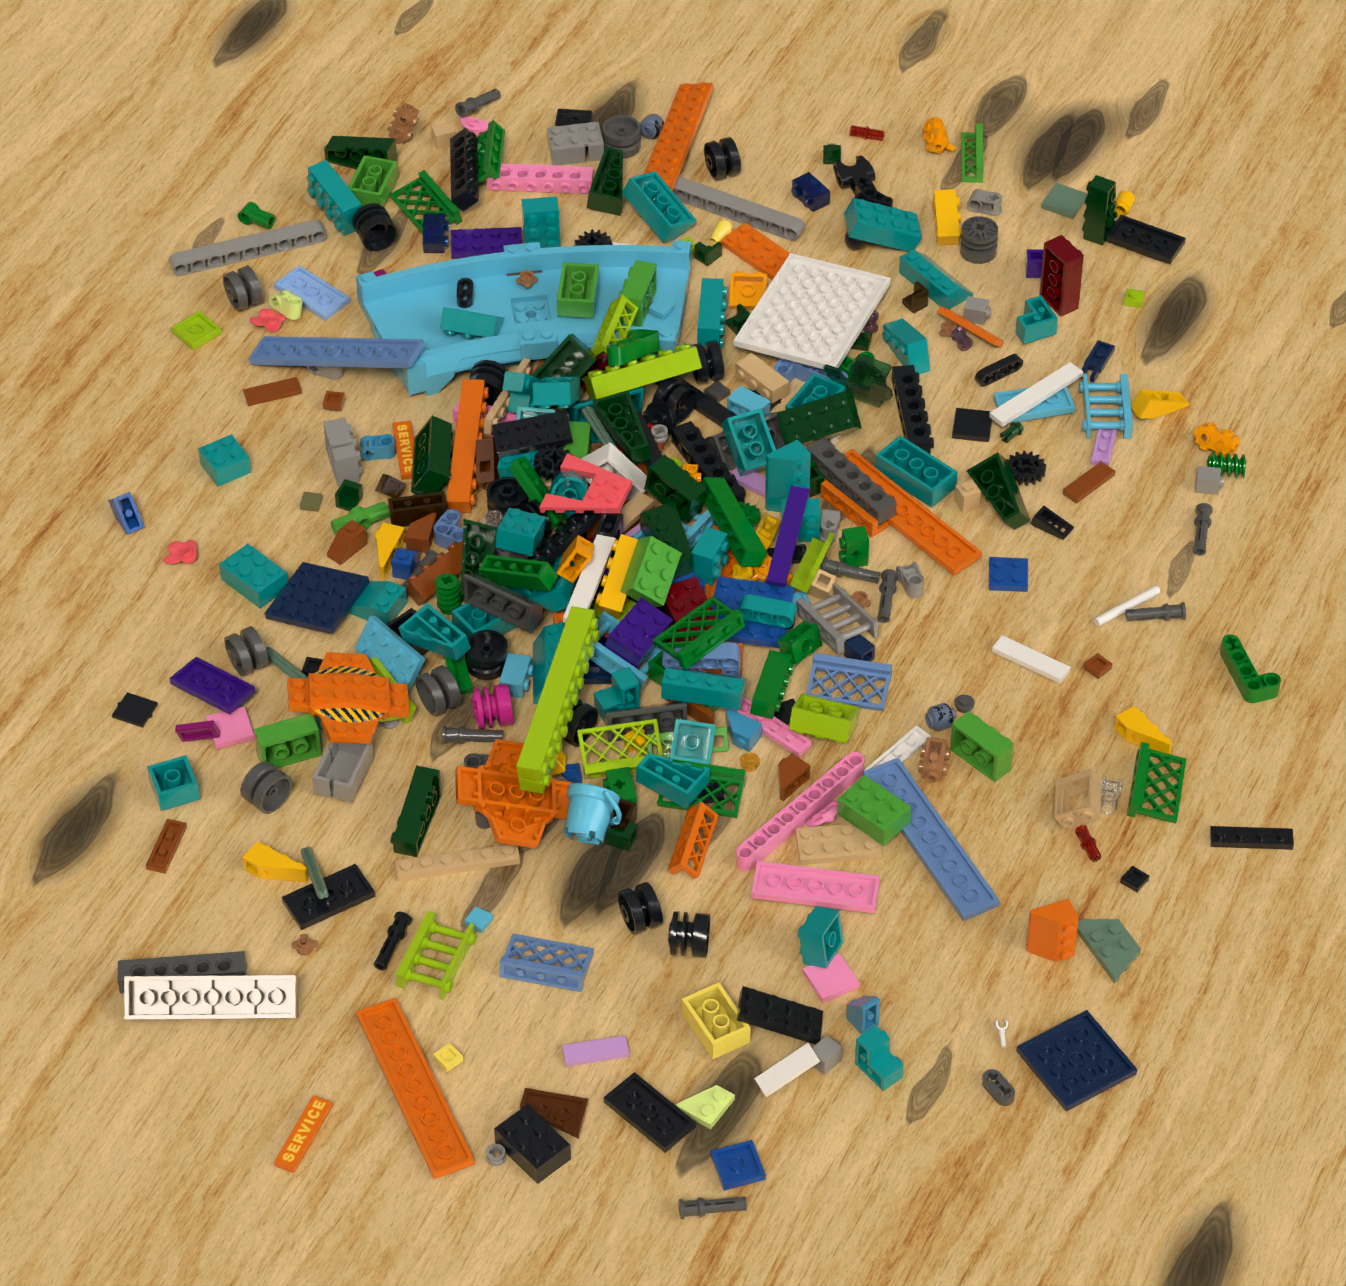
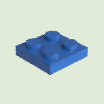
M989 557V590L1027 592L1028 558Z
M752 1140L710 1151V1156L723 1191L766 1180V1174Z

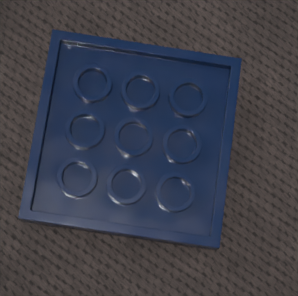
M302 562L264 614L268 620L332 634L370 581L368 576Z
M1088 1010L1017 1046L1016 1050L1066 1112L1137 1074V1068Z

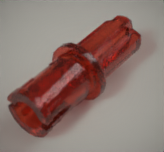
M851 125L850 136L861 137L865 140L868 138L883 141L885 136L884 131L870 129L869 126L859 127Z
M1086 825L1078 826L1075 829V833L1081 842V848L1086 851L1092 862H1097V860L1101 859V854L1096 846L1095 838L1090 835Z

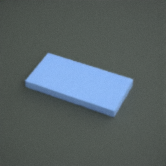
M300 265L274 283V288L278 291L289 290L294 295L300 297L303 300L302 306L324 321L351 303L350 297Z

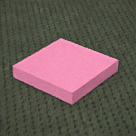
M245 706L237 708L230 715L220 712L206 716V721L214 720L220 730V737L212 738L216 749L255 740Z
M840 953L834 956L827 968L812 965L803 968L802 973L822 1003L860 988L859 981Z

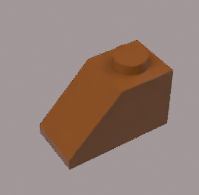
M431 513L410 523L408 531H405L403 535V542L406 543V548L420 550L422 553L430 550L434 539V525L437 522V513Z
M350 520L338 530L327 552V557L342 565L367 545L366 528L354 520Z
M793 753L787 758H783L778 765L780 800L782 801L787 799L810 779V765Z

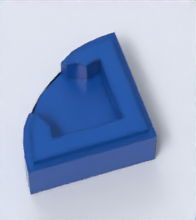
M579 763L567 764L565 772L561 773V775L570 782L582 783Z

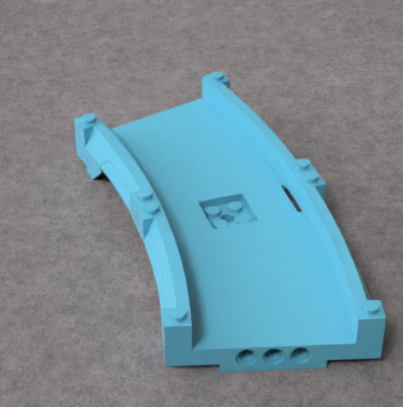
M673 240L672 246L588 245L540 248L539 242L505 245L504 252L448 260L378 277L375 276L373 271L357 275L358 303L370 323L371 332L376 339H423L425 346L410 369L392 368L396 377L400 378L409 396L425 392L429 396L439 393L455 376L456 372L470 370L475 363L481 360H492L503 364L522 361L523 358L531 360L548 358L569 334H574L588 348H592L610 303L618 298L620 291H623L624 280L628 279L629 268L633 267L635 260L657 264V291L651 305L658 298L674 304V310L664 319L648 311L642 327L631 325L630 330H657L659 333L660 350L667 348L668 350H675V346L680 343L687 301V290L691 272V241ZM563 262L599 264V287L594 318L557 316V296ZM525 270H542V273H533L538 278V281L534 282L530 288H525L522 284L516 283V278H519V275L507 276V274L520 273ZM462 278H469L473 281V305L469 308H461L457 305V282ZM443 307L504 317L503 325L497 336L480 338V336L474 335L473 338L462 337L463 333L456 332V335L445 334V330L440 329ZM618 330L614 331L616 339H620Z

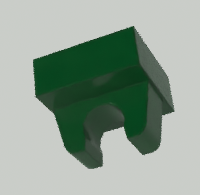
M835 143L823 145V164H833L834 161H841V145H835Z
M867 330L865 333L860 332L851 349L868 352L872 341V334Z

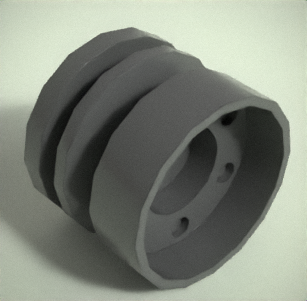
M982 216L971 217L963 222L960 241V254L962 258L974 264L988 263L995 258L998 241V226L996 222Z

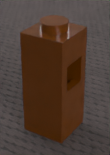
M494 438L476 440L477 485L484 490H487L491 482L500 478L497 469L500 457L498 458Z

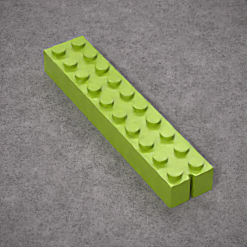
M571 606L516 766L520 790L544 794L546 786H550V774L556 768V756L561 753L562 738H565L567 735L568 721L571 722L573 706H576L578 703V691L583 688L584 673L587 674L589 670V658H593L594 644L599 640L600 631L597 630L598 618H595V610Z

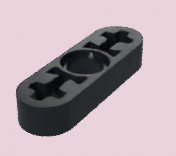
M1017 354L1009 355L979 370L975 375V380L982 387L990 385L1018 371L1023 365V360Z

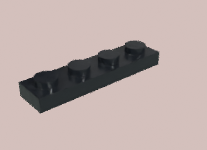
M1210 826L1211 847L1293 850V829Z

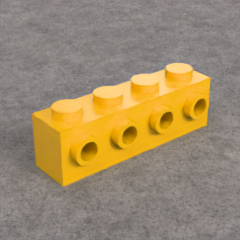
M623 534L620 535L619 540L615 539L612 548L615 554L613 558L609 557L606 567L610 570L608 576H603L601 586L604 587L603 593H598L595 604H598V612L603 613L605 611L611 616L620 617L627 596L620 592L638 539Z

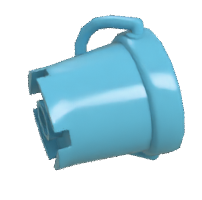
M584 783L570 784L567 789L569 801L563 832L564 836L572 839L574 834L578 838V842L599 845L601 842L603 844L607 828L619 824L622 817L618 806L620 801L619 795L609 789ZM613 810L616 812V817H611Z

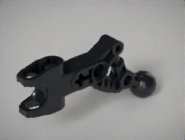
M862 155L856 156V164L853 166L844 165L841 161L833 162L837 184L841 189L850 187L856 199L893 207V199L878 192L872 181H875L874 169L870 162ZM848 231L845 234V243L853 250H860L867 242L850 238Z

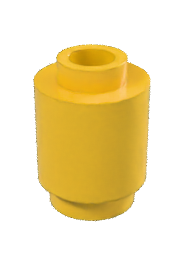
M1121 191L1115 200L1117 201V206L1114 211L1117 212L1118 216L1128 214L1135 202V196L1129 191Z

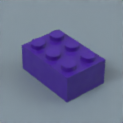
M640 598L609 634L604 647L635 668H638L655 649L656 645L653 639L671 627L673 619Z

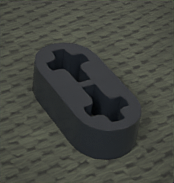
M462 278L457 282V305L461 308H469L473 305V281L469 278Z

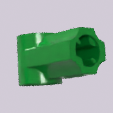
M248 202L237 215L240 222L245 225H249L252 222L267 229H271L276 220L274 214L260 210L259 206L254 202Z

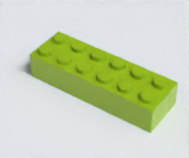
M684 343L676 345L675 350L663 349L657 351L658 355L649 354L641 357V360L638 361L636 359L621 366L609 365L605 367L606 370L604 371L598 369L587 372L588 375L583 377L588 396L591 399H599L701 369L702 366L696 346Z

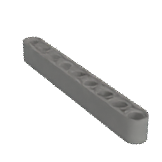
M680 176L673 190L678 199L685 204L742 224L746 222L753 228L790 241H796L806 228L804 221L797 217Z
M311 220L176 252L169 257V263L176 276H184L323 242L327 235L319 220Z

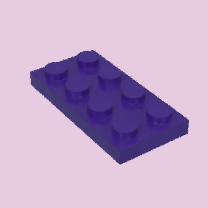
M522 227L451 230V259L504 252L505 245L522 244Z
M198 657L192 659L169 678L171 685L229 715L256 693L255 686Z

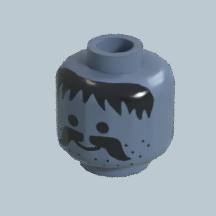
M657 114L647 115L640 123L641 134L647 139L657 138L664 125L663 119Z
M946 703L929 707L925 714L928 727L934 731L951 728L954 719H956L954 708H950Z

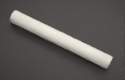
M1155 585L1093 619L1094 624L1099 627L1125 613L1126 609H1133L1159 595V587Z

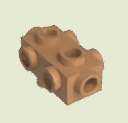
M403 103L400 108L397 107L393 113L395 120L390 122L387 130L390 131L388 136L396 138L397 144H404L412 138L414 133L412 128L419 121L417 117L419 110L406 103Z
M927 737L926 745L921 747V757H924V759L919 761L918 772L922 773V778L930 783H934L937 780L942 781V775H947L948 764L944 763V761L949 760L950 748H946L947 740Z

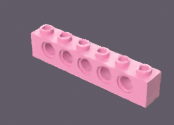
M501 163L500 176L495 180L491 177L487 178V190L588 194L594 179L593 167Z

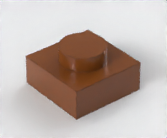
M326 391L323 409L341 411L345 393Z
M1097 653L1084 663V669L1099 679L1112 669V663Z

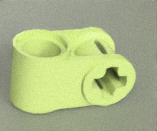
M283 290L280 294H272L269 297L270 306L285 315L286 318L297 320L301 317L303 300L289 290Z

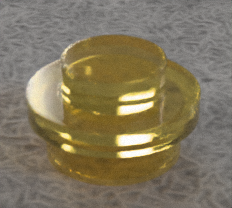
M745 753L740 757L741 767L748 772L755 771L760 764V758L754 753Z

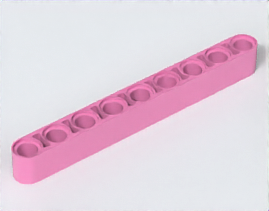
M859 752L849 753L740 844L736 850L737 868L742 871L753 869L757 865V861H762L795 833V828H801L805 825L806 820L831 803L863 775L864 756Z

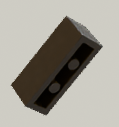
M445 491L388 499L390 522L401 527L409 526L410 523L431 513H437L438 521L444 512L448 510Z

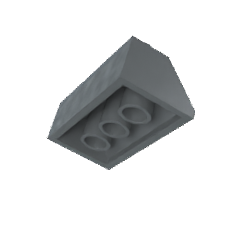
M777 412L765 415L764 418L777 450L785 446ZM724 431L706 437L710 447L718 453L719 459L727 465L728 471L736 468Z
M465 574L463 576L465 603L528 633H531L543 619V605L537 601L530 600L479 575Z
M671 702L604 711L605 726L657 719L659 733L672 732L674 719L687 720V704L685 702ZM653 725L644 726L645 734L654 733ZM630 728L624 729V731L621 733V735L624 736L626 733L630 732L632 729H630ZM606 731L608 742H612L616 735L611 731Z

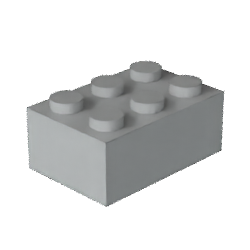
M599 122L547 128V141L552 165L584 163L585 147L587 146L588 161H601L604 153V143Z
M345 417L324 421L325 446L337 486L339 487L344 479L359 483V475L362 474V469L358 461H361L359 450H355L357 448L355 437H351L353 435L351 424L347 425Z
M330 742L328 750L326 749L312 777L314 793L327 797L334 795L335 799L352 803L374 759L372 743Z

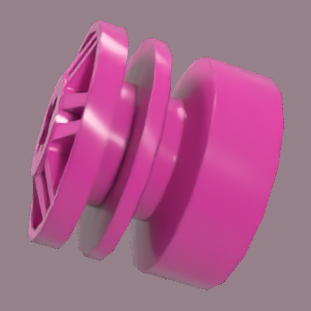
M507 683L494 685L493 695H489L487 687H483V696H480L479 688H473L472 709L479 729H484V720L486 719L488 727L492 728L493 718H497L499 726L513 725L512 705Z

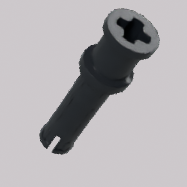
M396 912L393 924L387 929L388 936L373 963L374 967L378 970L384 971L387 968L398 942L404 939L406 935L405 930L412 923L411 916L404 912Z

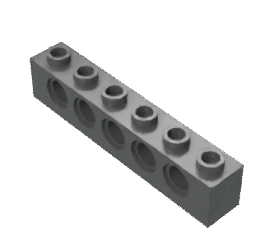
M822 438L806 447L811 453V460L824 475V478L878 520V525L896 515L895 499L884 492L881 486L875 484L856 464L849 461L832 443Z
M245 951L118 960V986L120 993H124V977L247 975Z

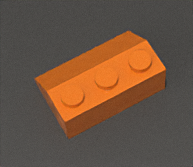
M1069 898L1030 910L1026 941L1027 952L1054 962L1067 960L1075 955L1079 916Z

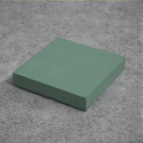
M1056 183L1041 203V208L1074 219L1085 203L1088 193Z

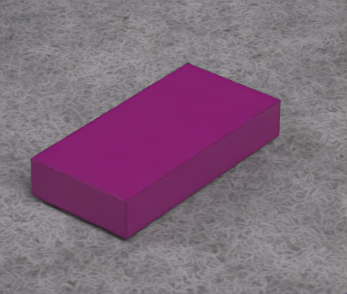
M214 720L180 724L175 727V732L182 742L220 737V730Z

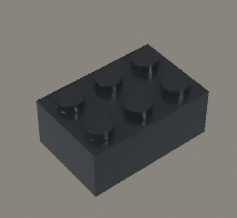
M528 1104L494 1128L495 1144L502 1145L505 1148L506 1154L537 1184L571 1160L570 1144Z

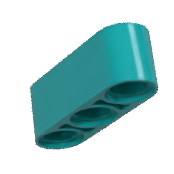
M747 594L742 597L738 610L742 612L743 620L789 628L793 624L797 607L791 602Z

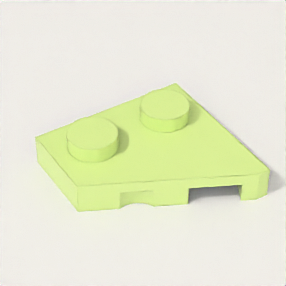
M715 1085L677 1103L676 1106L694 1121L712 1129L733 1103L735 1095Z

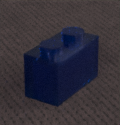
M810 172L792 180L791 192L793 196L798 198L812 212L830 204V190Z
M424 214L422 242L424 253H445V246H449V237L446 236V231H449V221H446L445 214Z

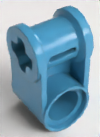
M390 434L364 436L360 439L362 447L360 456L364 460L391 459L396 455L395 439Z

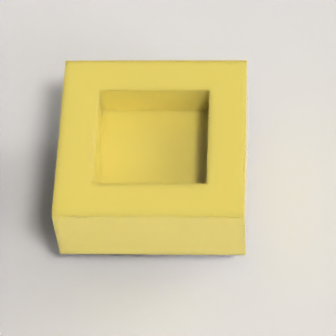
M448 1043L433 1054V1060L448 1072L463 1062V1055Z

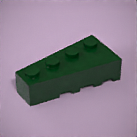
M332 136L324 148L325 160L329 163L356 170L364 155L397 161L396 138Z
M605 147L588 193L587 208L621 216L623 203V150Z
M1096 175L1092 181L1088 182L1086 187L1088 195L1085 199L1086 209L1083 215L1085 222L1082 231H1084L1083 239L1103 246L1106 242L1107 233L1116 222L1114 220L1117 217V212L1114 211L1117 206V201H1114L1116 197V182Z
M629 390L592 400L595 414L633 464L652 460L649 444Z
M997 452L966 470L1003 521L1011 528L1016 530L1031 521L1010 464L1001 454Z
M675 501L640 513V530L645 537L653 536L682 553L674 578L693 573V556Z
M467 519L463 520L461 602L464 603L463 576L465 574H476L483 577L478 570L487 554L496 555L497 552L495 547L497 527Z
M416 765L401 815L397 821L396 831L391 835L390 842L393 844L394 853L418 857L442 796L440 770Z

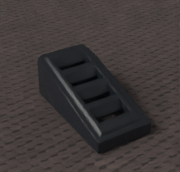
M1044 505L1034 515L1030 523L1034 527L1062 540L1074 529V526Z

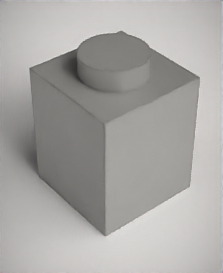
M968 296L964 306L963 317L972 323L985 325L986 318H990L991 315L989 300Z
M1198 466L1195 493L1218 495L1219 487L1223 488L1224 476H1220L1221 468Z
M827 1035L812 1047L820 1060L813 1067L824 1075L842 1061L843 1047L838 1041L832 1040Z

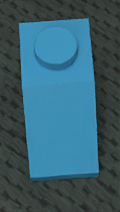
M726 709V726L732 744L750 752L762 737V723L732 709Z
M864 995L859 999L852 1000L847 1005L846 1018L861 1035L875 1025H879L880 999L876 996Z

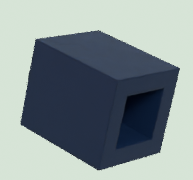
M861 634L846 640L844 643V656L846 658L870 662L874 660L875 645Z

